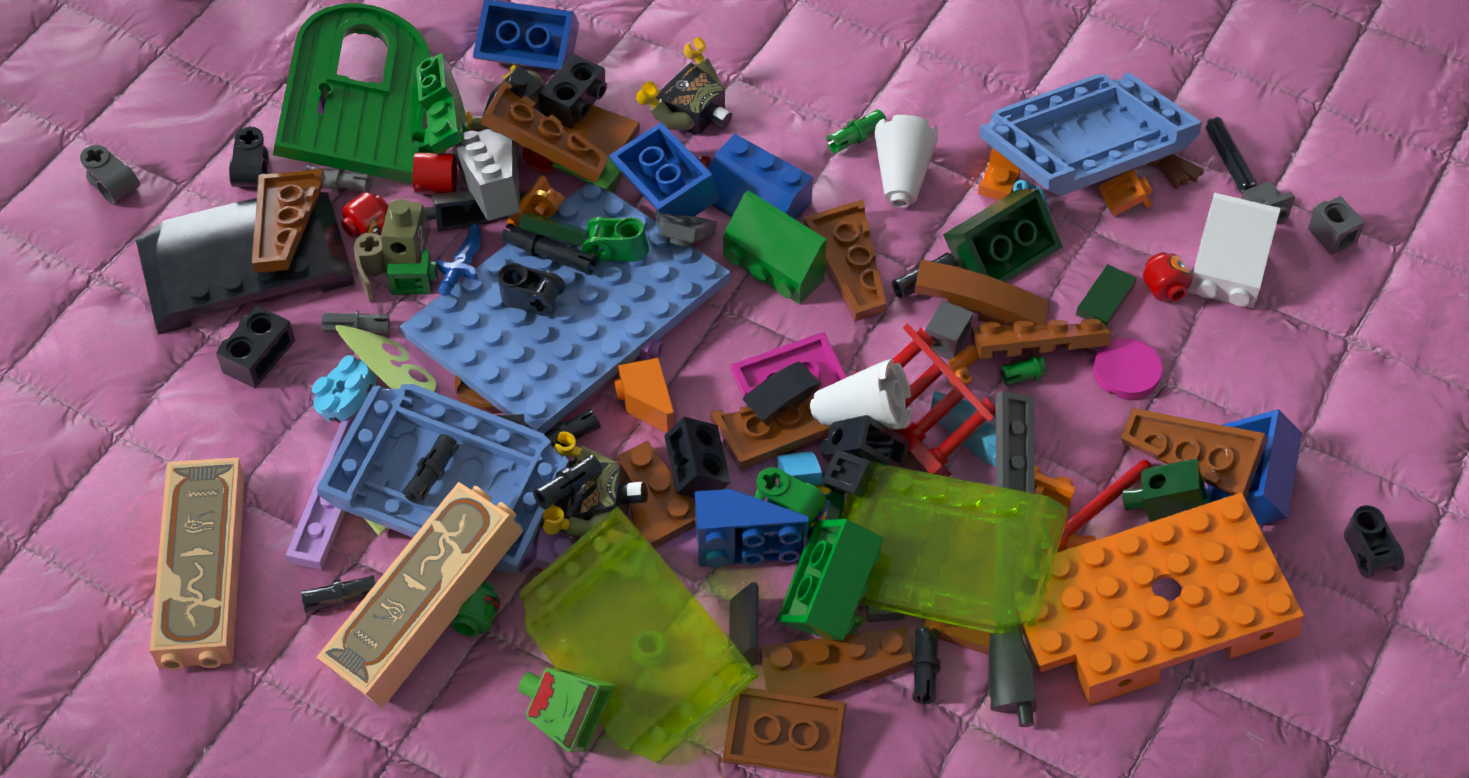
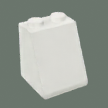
M1214 193L1192 274L1193 280L1188 293L1253 309L1261 287L1280 208Z

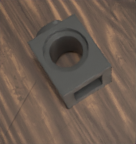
M1339 196L1329 202L1323 201L1313 209L1308 230L1333 255L1358 242L1365 221Z
M942 300L925 329V332L935 341L931 348L939 356L951 360L959 353L970 334L973 312L966 310L962 306L953 305Z

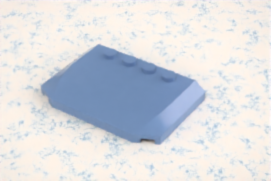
M1123 73L1122 79L1110 80L1107 74H1097L996 110L991 115V121L988 125L983 123L980 126L979 137L1048 191L1058 196H1063L1186 149L1200 134L1202 122L1131 73Z
M401 384L398 389H381V386H373L319 483L317 492L320 497L338 509L414 537L458 482L469 489L477 486L491 497L490 502L497 506L499 502H502L517 514L514 521L521 527L523 532L494 569L500 572H518L544 519V509L536 503L533 491L554 479L556 473L561 469L569 468V460L564 455L562 457L551 446V441L543 433L414 384ZM440 434L449 435L457 441L456 444H459V449L444 469L445 475L442 480L436 481L423 504L419 505L409 501L402 491L418 469L417 463L430 452Z

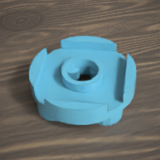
M353 355L345 356L338 366L326 377L323 376L314 383L312 392L315 394V411L328 422H332L331 418L334 417L340 421L351 417L362 407L368 396L366 390L371 383L375 386L376 374L361 359H356Z

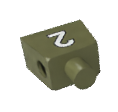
M396 199L389 203L381 233L386 275L388 264H421L422 249H426L430 233L423 204L408 202L404 199ZM405 245L407 250L400 253V247Z

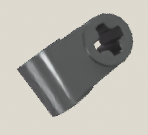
M91 145L81 152L80 161L84 168L87 169V181L109 203L114 205L140 186V182L132 169L117 159L104 146Z

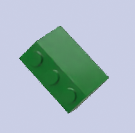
M748 190L743 195L723 234V256L731 264L738 265L751 273L756 280L765 282L776 289L781 296L790 298L800 305L824 281L827 239Z
M848 519L815 521L775 621L827 640L843 641L853 628L855 621L854 612L858 602L863 599L867 592V579L872 567L880 559V546L884 537Z

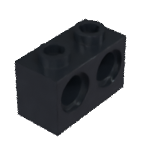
M573 54L538 92L540 113L546 117L552 114L562 122V125L572 129L580 119L586 117L589 108L596 100H600L607 90L605 68Z
M256 305L249 315L241 319L237 329L231 336L220 344L216 355L222 373L256 389L295 342L291 323L289 320Z
M684 416L664 435L676 494L695 498V492L724 490L731 483L718 425Z

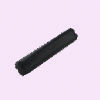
M1220 117L1210 118L1205 129L1236 186L1243 194L1244 190L1255 187L1257 181L1223 120Z

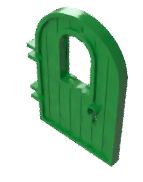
M344 3L329 6L307 18L301 25L295 40L273 156L413 184L415 153H435L430 148L428 127L426 129L422 128L425 109L419 103L416 67L425 59L431 58L429 47L420 32L407 20L389 10L360 3ZM354 33L367 34L374 38H379L386 45L388 50L382 84L371 81L369 83L349 79L350 77L337 74L342 43L346 36ZM320 96L321 98H326L324 114L317 113Z

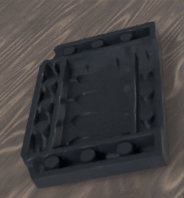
M328 192L319 193L288 270L254 273L252 254L257 198L164 220L136 239L158 335L190 327L191 322L189 318L305 288L321 285L322 292L324 293L355 285Z

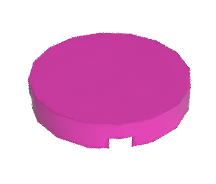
M1131 338L1115 339L1111 341V345L1102 346L1097 352L1093 366L1095 380L1100 387L1108 393L1111 391L1118 394V398L1125 400L1140 399L1150 395L1159 384L1163 370L1161 358L1155 350L1144 342Z

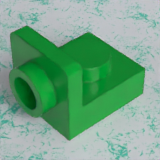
M422 249L421 264H388L387 277L391 295L431 294L432 281H437L438 266L437 261H431L429 249Z

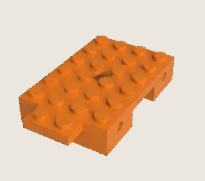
M1242 492L1035 560V581L1040 594L1013 602L1016 617L1039 671L1043 672L1071 663L1089 706L1159 683L1161 669L1224 648L1229 658L1232 659L1300 636L1304 614ZM1161 578H1172L1180 584L1182 591L1178 598L1167 601L1162 596H1155L1152 586Z

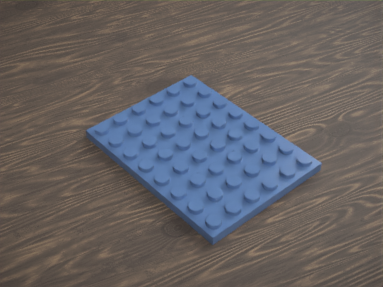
M587 183L562 202L557 212L550 219L586 229L587 235L585 240H587L589 235L587 224L592 218H638L644 224L649 252L645 258L635 262L598 261L596 269L589 267V269L593 270V274L588 276L583 272L541 256H529L525 250L507 244L476 268L477 279L473 280L471 277L462 278L455 284L448 296L440 295L399 327L403 337L454 376L456 375L461 378L463 383L505 415L524 414L525 427L544 434L618 373V365L631 363L641 355V347L653 337L654 342L659 340L730 282L731 275L729 270L693 246H680L670 243L671 237L661 235L654 220L611 191ZM550 238L582 251V246ZM518 263L526 267L550 271L559 275L564 280L566 287L564 292L557 296L554 302L555 308L550 316H540L533 312L504 305L501 300L497 277L500 268L506 264Z

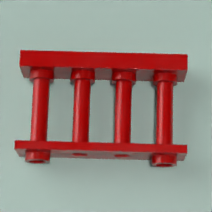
M907 323L902 328L913 340L893 358V364L899 363L904 368L922 350L934 363L909 386L911 397L905 398L906 408L943 373L952 381L955 387L916 424L912 422L905 429L893 431L910 440L908 450L935 479L943 484L953 475L945 466L949 461L947 457L986 421L996 428V407L987 398L980 401L931 348L935 341L922 328L916 332ZM966 397L975 406L977 411L938 447L934 445L930 449L923 442L927 437L926 433Z

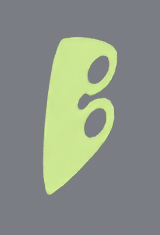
M336 325V330L347 345L391 389H398L401 384H414L430 391H435L436 380L426 370L412 364H402L401 367H397L391 363V360L404 362L409 359L408 352L399 343L371 332ZM388 343L396 346L402 355L394 356L389 354L382 348V344ZM413 369L422 372L428 378V382H419L413 379L408 371Z

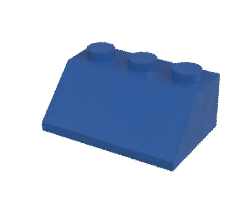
M484 0L473 58L558 71L574 53L579 21L573 11L498 0Z
M662 122L609 155L612 163L660 214L695 217L721 200L713 175Z
M734 134L716 152L708 170L713 175L721 199L712 206L730 217L734 215L743 195L748 190L794 219L812 202L813 176L737 134Z
M1279 409L1222 424L1224 426L1265 433L1268 441L1246 502L1258 525L1287 519L1302 432ZM1210 485L1207 487L1208 503L1231 496Z

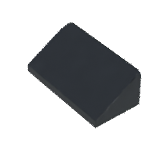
M751 582L730 601V665L756 666V663H758L759 585L755 582Z

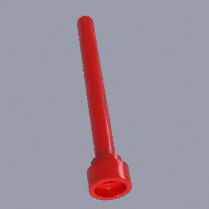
M1141 460L1060 527H1048L1035 537V546L1038 552L1043 557L1066 550L1068 538L1121 496L1123 490L1129 489L1141 479V472L1144 469L1151 468V463L1148 460Z

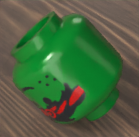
M483 581L475 593L462 604L458 614L451 622V627L456 632L464 636L476 637L478 634H484L491 629L500 609L501 601L493 591L494 588L490 583Z

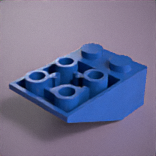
M733 489L695 492V528L699 567L720 568L728 564L742 563L758 565L762 562L770 561L795 562L801 558L807 543L808 516Z

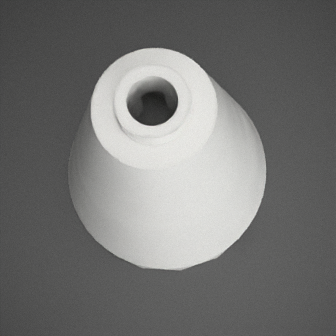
M894 115L892 121L884 123V119H882L875 127V140L884 197L893 207L906 208L910 204L915 203L938 141V128L936 126L934 129L929 127V121L925 118L914 115Z
M894 359L884 360L818 390L810 403L812 416L814 419H818L822 425L830 426L836 421L868 415L892 430L907 428L911 421L912 408L906 409L905 398H910L911 392L902 366L899 363L893 364Z

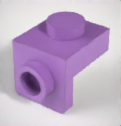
M539 527L522 562L520 572L529 574L535 567L569 577L575 572L578 540L558 533L549 535L543 528Z

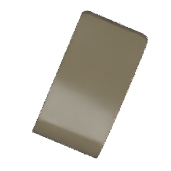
M365 233L356 239L354 253L361 287L368 301L374 302L371 284L366 276H377L385 271L380 235Z

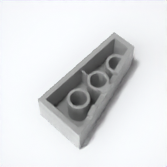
M491 129L480 132H464V140L453 146L458 171L487 220L490 221L519 213L520 156L517 143Z

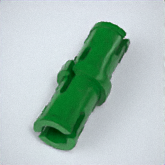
M876 109L861 119L856 120L854 118L850 120L844 128L826 137V141H831L827 143L829 149L837 154L856 142L858 144L864 142L867 136L875 132L878 122L882 119L886 120L885 114L880 109Z

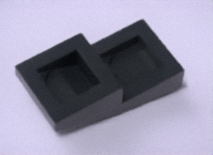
M798 361L770 376L750 391L742 400L768 426L791 404L798 408L822 384Z

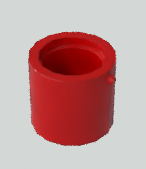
M415 153L413 161V188L415 194L432 195L456 192L457 159L455 154Z

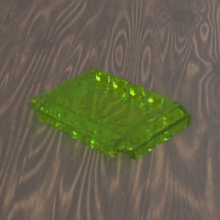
M873 462L876 468L862 498L848 494L840 519H848L884 537L880 546V559L870 571L867 579V592L858 604L994 634L1007 631V627L1027 623L1028 627L1035 626L1067 520V507L1049 496Z
M619 507L611 511L519 591L520 600L523 601L526 619H524L526 630L555 668L568 669L614 684L615 688L599 723L618 746L656 763L662 762L760 676L738 647Z

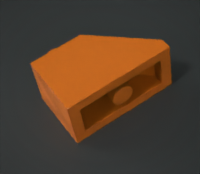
M654 358L618 365L619 379L613 380L617 401H624L628 414L667 433L674 426V411L659 359Z

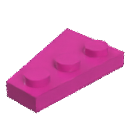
M825 332L733 363L730 368L743 398L770 376L798 361L822 384L812 395H815L818 390L847 378Z

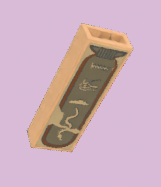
M239 458L167 462L150 652L157 668L179 670L189 666L216 668L221 664H233L245 475Z
M460 482L456 484L317 656L329 669L381 708L386 705L456 617L462 604L475 593L523 532L521 527L514 521L517 514L502 502H499L497 506L490 502L491 497L477 486L469 489Z

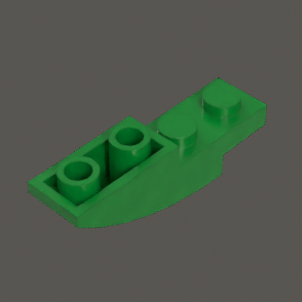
M442 53L434 58L425 59L416 67L419 103L426 110L429 144L436 155L463 141V133L469 131L465 109L457 84Z

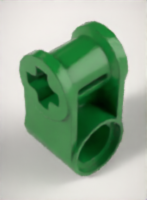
M595 217L587 224L589 235L588 239L583 243L582 251L597 255L599 262L605 260L635 262L645 258L649 252L644 224L638 218Z
M775 467L766 468L757 477L758 489L755 493V498L765 501V497H767V502L808 516V529L826 503V497L820 489L809 483H804L781 469ZM777 478L779 479V484H778V485L776 484V479H777Z

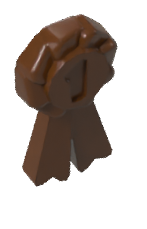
M1170 154L1146 164L1158 166L1175 189L1179 185H1187L1189 180L1196 183L1199 176H1202L1205 171L1203 168L1175 154Z

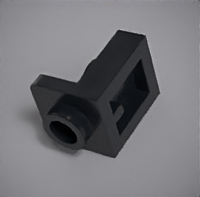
M836 449L832 460L826 468L822 482L843 495L848 493L862 498L876 465L869 460Z

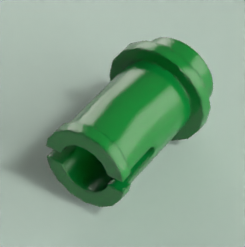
M1033 354L1027 360L1001 365V372H1004L1001 375L1006 387L1031 379L1040 381L1041 377L1047 374L1043 358L1041 356L1035 357Z

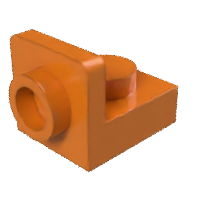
M992 148L989 164L980 182L978 194L997 200L1004 198L1013 192V186L1019 179L1021 169Z
M1134 169L1128 170L1098 186L1114 217L1141 202H1144L1147 208L1153 206L1148 195L1154 192L1145 176L1139 178Z

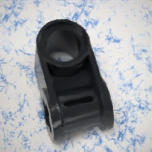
M245 127L235 135L233 155L229 164V177L232 187H258L259 175L267 174L269 152L263 146L264 136L262 131L256 127Z
M518 263L504 265L497 274L500 296L504 305L533 312L540 316H550L555 308L554 302L557 296L564 292L566 287L564 280L556 273L533 269Z
M1370 505L1358 507L1345 527L1343 535L1362 576L1372 578L1380 571L1388 569L1399 571L1403 569L1404 554L1402 548L1395 540L1383 513Z

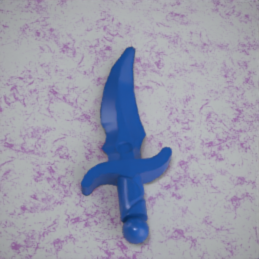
M478 224L470 227L464 242L453 255V262L448 263L442 261V259L437 260L439 271L445 275L438 290L441 295L448 296L461 277L477 279L476 269L468 264L473 262L472 257L480 247L481 230Z

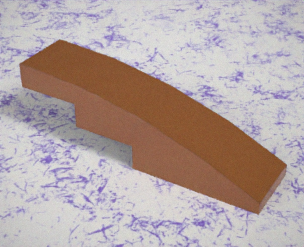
M920 260L915 294L946 298L948 303L962 306L968 311L979 312L978 321L997 322L1008 326H1014V322L1030 321L1034 325H1046L1049 301L1022 288L987 275L951 265Z

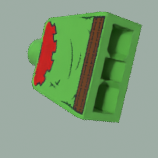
M546 668L542 677L527 672L519 683L518 691L532 699L526 711V718L571 753L587 751L615 685L564 668Z

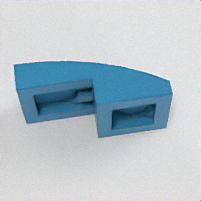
M813 452L777 455L778 468L804 483L811 485L822 484V471Z

